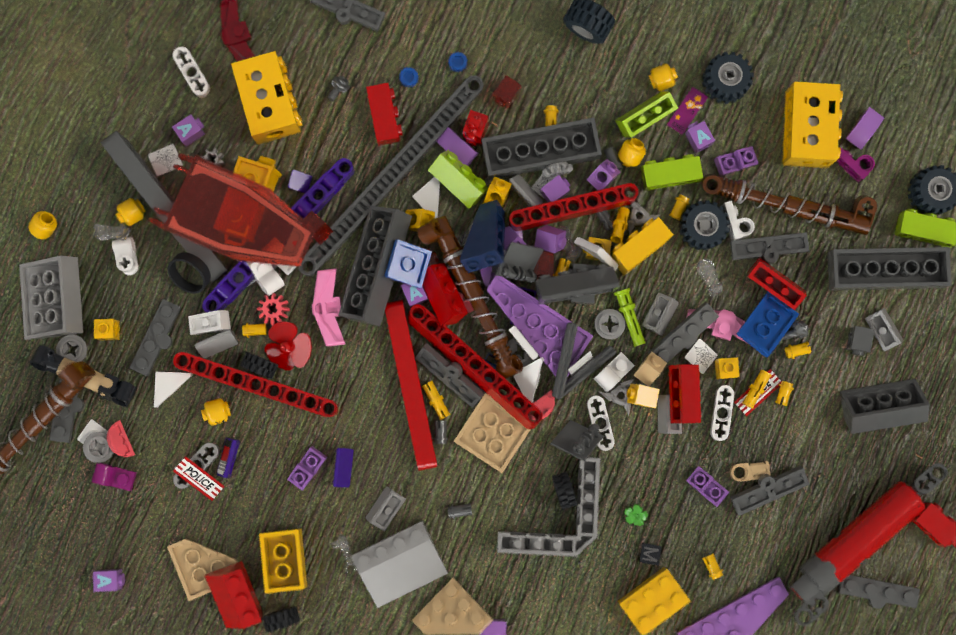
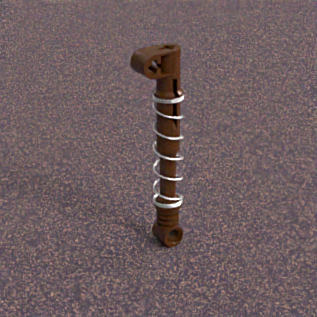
M707 174L701 181L705 192L719 195L720 193V196L723 197L725 195V198L729 196V199H732L735 203L741 204L745 199L751 200L755 209L766 204L770 206L772 213L782 209V213L788 214L790 218L796 216L805 219L807 223L814 221L823 224L827 228L836 227L862 235L869 233L877 210L876 201L867 195H861L856 198L852 211L840 209L835 204L829 206L825 205V202L821 204L807 200V197L803 199L791 196L789 192L785 198L773 195L772 187L768 193L755 190V183L748 188L746 180L740 179L733 182L732 179L728 181V178L723 180L724 177ZM715 179L717 182L716 186L712 189L707 188V181ZM755 202L761 203L758 207L755 206ZM868 203L869 207L863 208L862 204ZM772 206L777 207V211L774 212ZM858 210H860L863 212L866 211L869 214L868 216L857 214ZM834 216L845 218V220L835 219Z
M446 216L435 218L419 227L417 234L421 242L426 245L438 242L443 252V261L448 263L447 268L451 269L456 279L455 285H459L464 295L463 301H470L475 311L471 317H478L482 326L479 334H486L487 341L484 344L491 352L494 351L493 356L496 355L495 360L498 359L499 361L496 363V371L505 379L522 372V361L517 355H511L512 350L509 351L510 346L506 345L508 344V336L505 330L498 329L494 321L497 313H490L486 305L489 297L482 296L484 293L480 287L481 281L476 279L474 272L468 273L460 262L464 247L460 246Z
M79 361L64 367L58 374L62 382L59 385L53 386L50 392L46 393L45 399L33 407V412L28 417L21 419L20 430L14 429L9 432L8 442H0V444L5 443L0 449V474H4L11 467L9 460L17 452L23 454L21 450L23 445L29 439L35 442L33 436H37L44 428L48 429L47 425L55 416H60L59 412L64 407H69L73 402L74 396L96 375L90 365ZM13 431H18V432L10 439V434H11Z

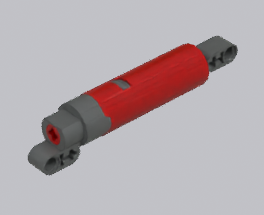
M936 463L930 466L912 482L911 487L902 481L896 482L842 529L840 535L833 537L799 567L803 575L789 587L804 603L794 613V620L798 625L807 626L824 613L829 605L825 596L860 567L863 560H868L925 510V504L920 496L929 493L947 477L948 472L943 464ZM933 469H938L941 472L940 478L933 476ZM927 479L930 481L923 489H919L921 483ZM815 599L817 601L822 600V609L818 607L813 612L809 609L816 604ZM801 611H805L809 615V619L805 623L799 620L798 615Z

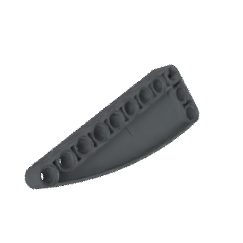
M116 130L101 141L109 155L166 227L174 213L180 225L198 232L136 149L124 136ZM169 229L187 253L199 257L207 265L212 282L228 271L210 246Z

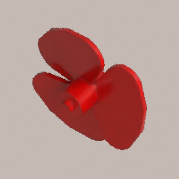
M286 321L276 323L269 329V338L276 343L266 344L264 350L271 362L278 364V367L290 371L295 366L302 368L306 365L311 356L312 344L311 338L307 333L297 335L296 325Z

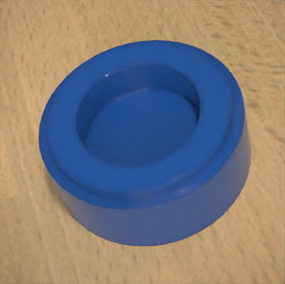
M461 52L451 54L448 60L450 69L454 72L463 71L467 67L466 56Z
M411 67L404 68L399 75L401 84L405 87L415 86L418 82L417 71Z

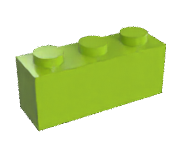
M661 91L616 119L615 122L623 137L632 138L678 109V106L670 92Z
M449 150L441 153L428 169L436 179L469 209L476 205L488 191L489 187L486 186L485 181L472 173L471 168L458 160L457 155Z
M693 154L682 156L683 159L675 160V157L664 159V162L657 163L656 160L645 162V165L641 168L644 190L701 182L703 173L700 156L694 157Z
M906 209L899 213L895 236L952 248L956 246V222L954 218L944 217V219H941L932 213H925L924 215L919 214L917 210Z

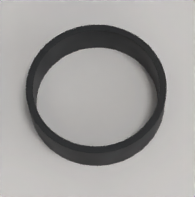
M179 253L168 264L167 269L170 279L185 292L200 293L211 280V274L207 265L199 257L191 253ZM183 261L195 267L203 279V285H195L186 281L177 271L175 262Z

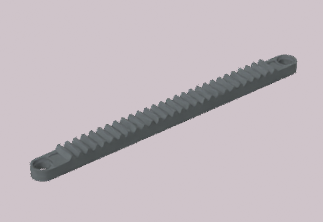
M475 75L469 76L304 255L298 264L299 271L303 275L308 277L315 275L331 259L332 255L341 248L342 244L367 219L370 206L381 204L398 183L407 176L408 172L418 164L419 160L428 153L429 149L437 143L436 141L448 127L450 128L464 111L468 109L483 91V81L480 77ZM472 81L479 83V88L475 91L469 88V83ZM310 261L313 263L314 267L310 272L304 271L303 265L305 262Z

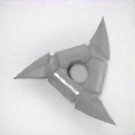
M634 202L631 204L633 208L631 209L630 220L628 221L629 235L635 225L645 224L651 218L655 220L660 215H649L640 206L641 204ZM641 213L642 219H637L636 214Z
M634 379L620 383L621 385L617 386L611 393L600 392L610 402L612 401L621 406L624 405L628 417L631 404L627 403V391ZM619 392L624 393L623 399L617 397Z

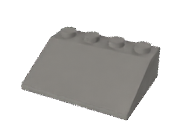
M56 256L20 264L24 340L83 333L78 257Z
M423 520L351 556L359 575L378 608L448 574Z

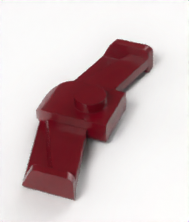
M221 0V38L224 45L227 46L237 62L255 57L246 43L252 40L245 20L239 22L238 0Z

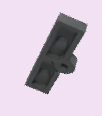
M310 0V3L335 13L338 22L343 25L348 24L352 20L378 32L386 16L384 12L356 0Z
M807 233L730 241L732 261L762 257L765 262L772 264L778 260L779 255L809 252Z
M164 299L162 300L130 369L149 377L161 350L169 349L172 346L173 340L168 333L171 331L182 307Z
M705 301L648 353L653 352L668 363L683 348L690 350L698 341L696 337L719 318V315Z
M427 343L415 357L470 407L473 408L484 396L485 393L462 374L463 369L459 363H449Z
M79 392L74 396L71 405L64 407L59 412L60 416L53 418L50 441L71 443L75 414L81 412L85 406L84 401L77 397Z
M800 465L775 477L763 474L758 479V485L737 493L730 498L737 515L740 516L809 485L804 468Z
M849 575L838 586V593L866 598L869 604L877 609L883 608L886 602L917 608L919 588Z

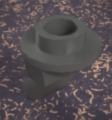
M335 76L331 83L334 88L327 99L334 102L340 91L345 93L350 88L349 81L343 76Z
M796 320L792 325L793 330L787 331L782 340L794 337L802 339L809 335V328L803 321L799 322Z

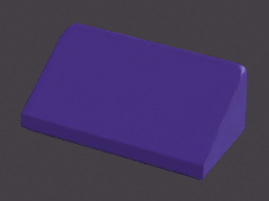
M337 449L333 480L334 487H350L353 449Z

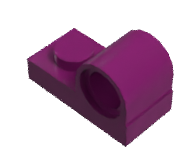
M841 148L840 158L836 162L857 183L861 182L873 170L875 166L874 159L870 155H862L854 160L848 150ZM860 162L866 164V170L860 167Z
M98 462L96 463L91 482L132 491L137 472Z

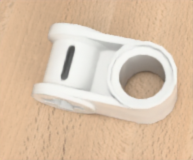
M127 237L113 240L112 248L117 268L126 275L135 274L138 270V261L134 239Z

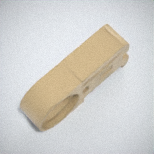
M768 461L734 464L729 472L731 478L735 481L758 480L763 474L771 475ZM735 468H743L744 476L742 478L735 477Z

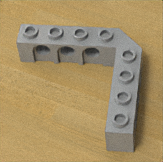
M587 457L585 461L579 459L576 535L498 531L497 552L577 556L585 547L597 538L600 458Z

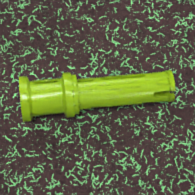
M627 288L613 294L617 297L620 306L619 311L623 312L634 344L633 346L636 347L646 342L644 341L634 311L636 305L632 302L629 293L631 290Z

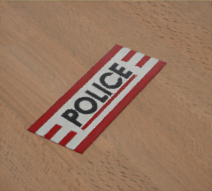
M771 369L767 371L772 376L763 389L765 392L759 396L753 409L742 404L750 388L734 402L746 416L781 384V380Z
M186 456L173 470L174 473L211 501L225 487Z

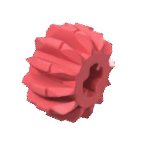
M273 293L271 299L268 295L264 296L266 302L259 300L263 307H257V310L262 312L259 314V318H265V324H268L271 320V325L273 326L276 324V320L278 323L282 322L281 317L288 319L284 312L290 311V308L285 307L289 302L287 300L282 301V295H279L277 298L276 294ZM271 306L278 309L276 313L270 310Z

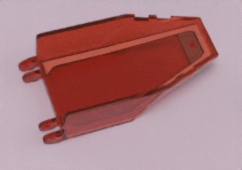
M181 153L178 154L177 157L181 160L192 163L190 169H185L178 164L173 165L174 169L187 174L170 213L157 207L154 208L156 213L168 217L165 224L155 218H150L149 222L167 232L236 261L301 266L316 230L274 194L270 188L197 155L191 157Z

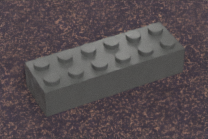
M595 118L482 138V149L488 180H492L494 176L503 178L544 170L546 166L559 162H567L573 165L599 160L602 155Z
M370 206L338 316L380 327L394 281L384 276L395 240L398 239L405 242L412 219L411 215L394 208Z
M950 247L833 249L827 253L829 291L934 289L952 286Z

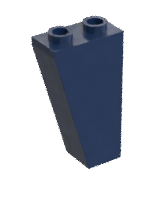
M498 200L479 205L460 257V262L468 273L504 262L505 211Z

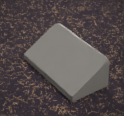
M520 175L509 179L513 190L529 207L543 204V200Z
M658 292L641 326L662 336L679 303L674 298Z
M885 308L865 318L869 327L874 330V335L884 352L903 342V338Z
M228 329L200 341L194 346L203 358H208L237 345L238 341L234 331Z
M658 395V433L682 434V424H671L670 395Z
M386 486L367 514L366 519L374 526L385 531L406 498Z

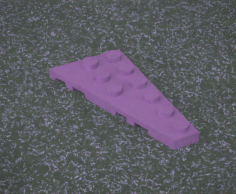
M495 275L486 291L534 348L538 356L544 358L543 362L556 377L567 323L573 322L547 305H539V301L502 276ZM579 326L576 332L569 368L579 360L593 335Z
M776 577L677 631L676 634L753 635L789 594L780 577Z

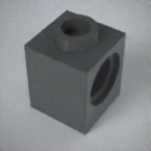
M859 326L850 327L846 350L852 351V354L857 356L870 353L874 330Z

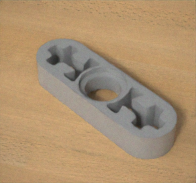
M206 443L190 460L192 462L199 460L202 464V469L205 471L217 459L220 449L214 443ZM207 447L214 448V456L208 455L205 458L206 460H208L207 463L203 458L199 457L200 454L201 456H205L207 454ZM175 474L173 482L176 487L183 489L190 486L188 482L180 484V476Z

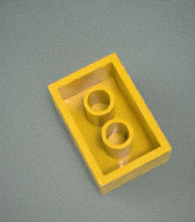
M659 217L656 220L653 218L648 220L641 228L642 231L636 230L629 236L627 243L621 242L611 251L613 253L611 257L618 263V269L624 276L673 236V233Z
M302 528L260 533L265 594L305 589L307 587Z
M663 567L617 602L640 634L646 635L691 601L668 569Z

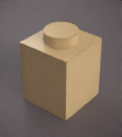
M651 352L641 363L634 376L649 387L661 374L667 362Z

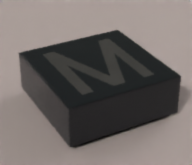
M642 543L639 562L659 566L662 546Z

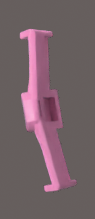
M336 268L317 271L312 312L326 346L346 345L336 317H341L338 316L341 308V297H333Z
M688 309L686 318L696 309ZM725 309L721 311L714 310L719 315V318L707 327L712 329L711 336L730 341L733 335L745 342L736 335L745 321L735 316L731 311Z

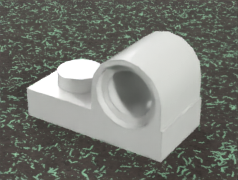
M732 201L725 202L722 205L724 208L723 212H727L729 215L727 220H730L728 228H730L731 241L748 237L755 228L753 221L749 218L737 219L738 210ZM740 224H745L748 227V231L742 232L739 227Z
M255 256L247 261L261 290L266 295L270 296L285 286L268 258Z
M226 310L188 316L190 335L231 330L229 311Z
M620 352L593 379L607 393L635 365Z

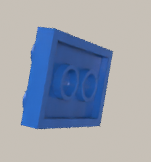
M767 292L736 335L767 358L796 320L799 313L770 292Z

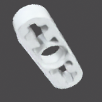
M185 47L176 48L173 52V58L190 88L198 97L207 96L210 92V86L191 53ZM180 53H183L185 55V58L188 62L187 64H185L183 60L180 58ZM191 67L197 70L193 77L187 76V70ZM198 80L204 86L202 92L197 90L198 86L195 81Z
M728 385L718 387L715 392L710 435L716 441H723L729 436L734 390ZM724 389L730 394L725 398V403L729 402V406L725 404L718 405V401L723 402V396L720 395V392L724 391ZM721 407L727 410V416L724 419L719 418L717 415V410ZM716 420L719 422L726 421V425L722 424L721 426L724 435H721L720 438L715 433V430L719 429L720 425L715 424Z
M593 396L587 401L591 424H594L597 418L605 419L606 426L603 429H599V432H604L608 429L609 434L605 433V437L611 441V443H608L607 448L601 445L600 442L597 447L600 450L608 451L614 446V437L607 409L602 397ZM593 399H596L597 402H601V405L598 406L599 412L603 411L604 415L600 414L593 417L592 413H596L595 407L591 408Z

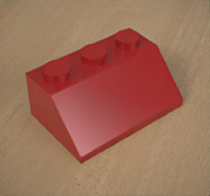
M242 561L205 574L226 628L244 629L262 622L263 611Z

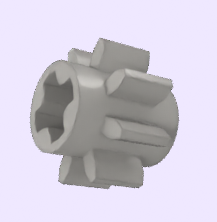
M216 148L213 149V152H209L206 149L205 156H201V159L205 161L202 166H209V169H217L220 172L221 165H225V162L221 160L224 155L222 153L217 155L218 151ZM214 157L215 163L212 164L211 158Z

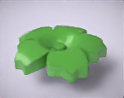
M634 504L633 508L630 506L625 508L624 511L627 515L626 522L629 524L634 523V525L638 526L644 524L648 513L647 511H642L643 508L640 507V504Z

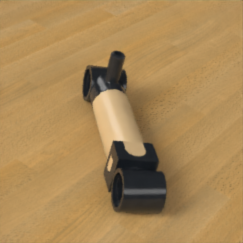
M39 345L29 363L40 371H49L58 375L64 367L75 361L56 354L54 350L47 346ZM95 371L96 375L84 387L97 392L99 397L108 401L112 400L120 406L128 407L137 388L129 382H119V378L107 373L104 375Z

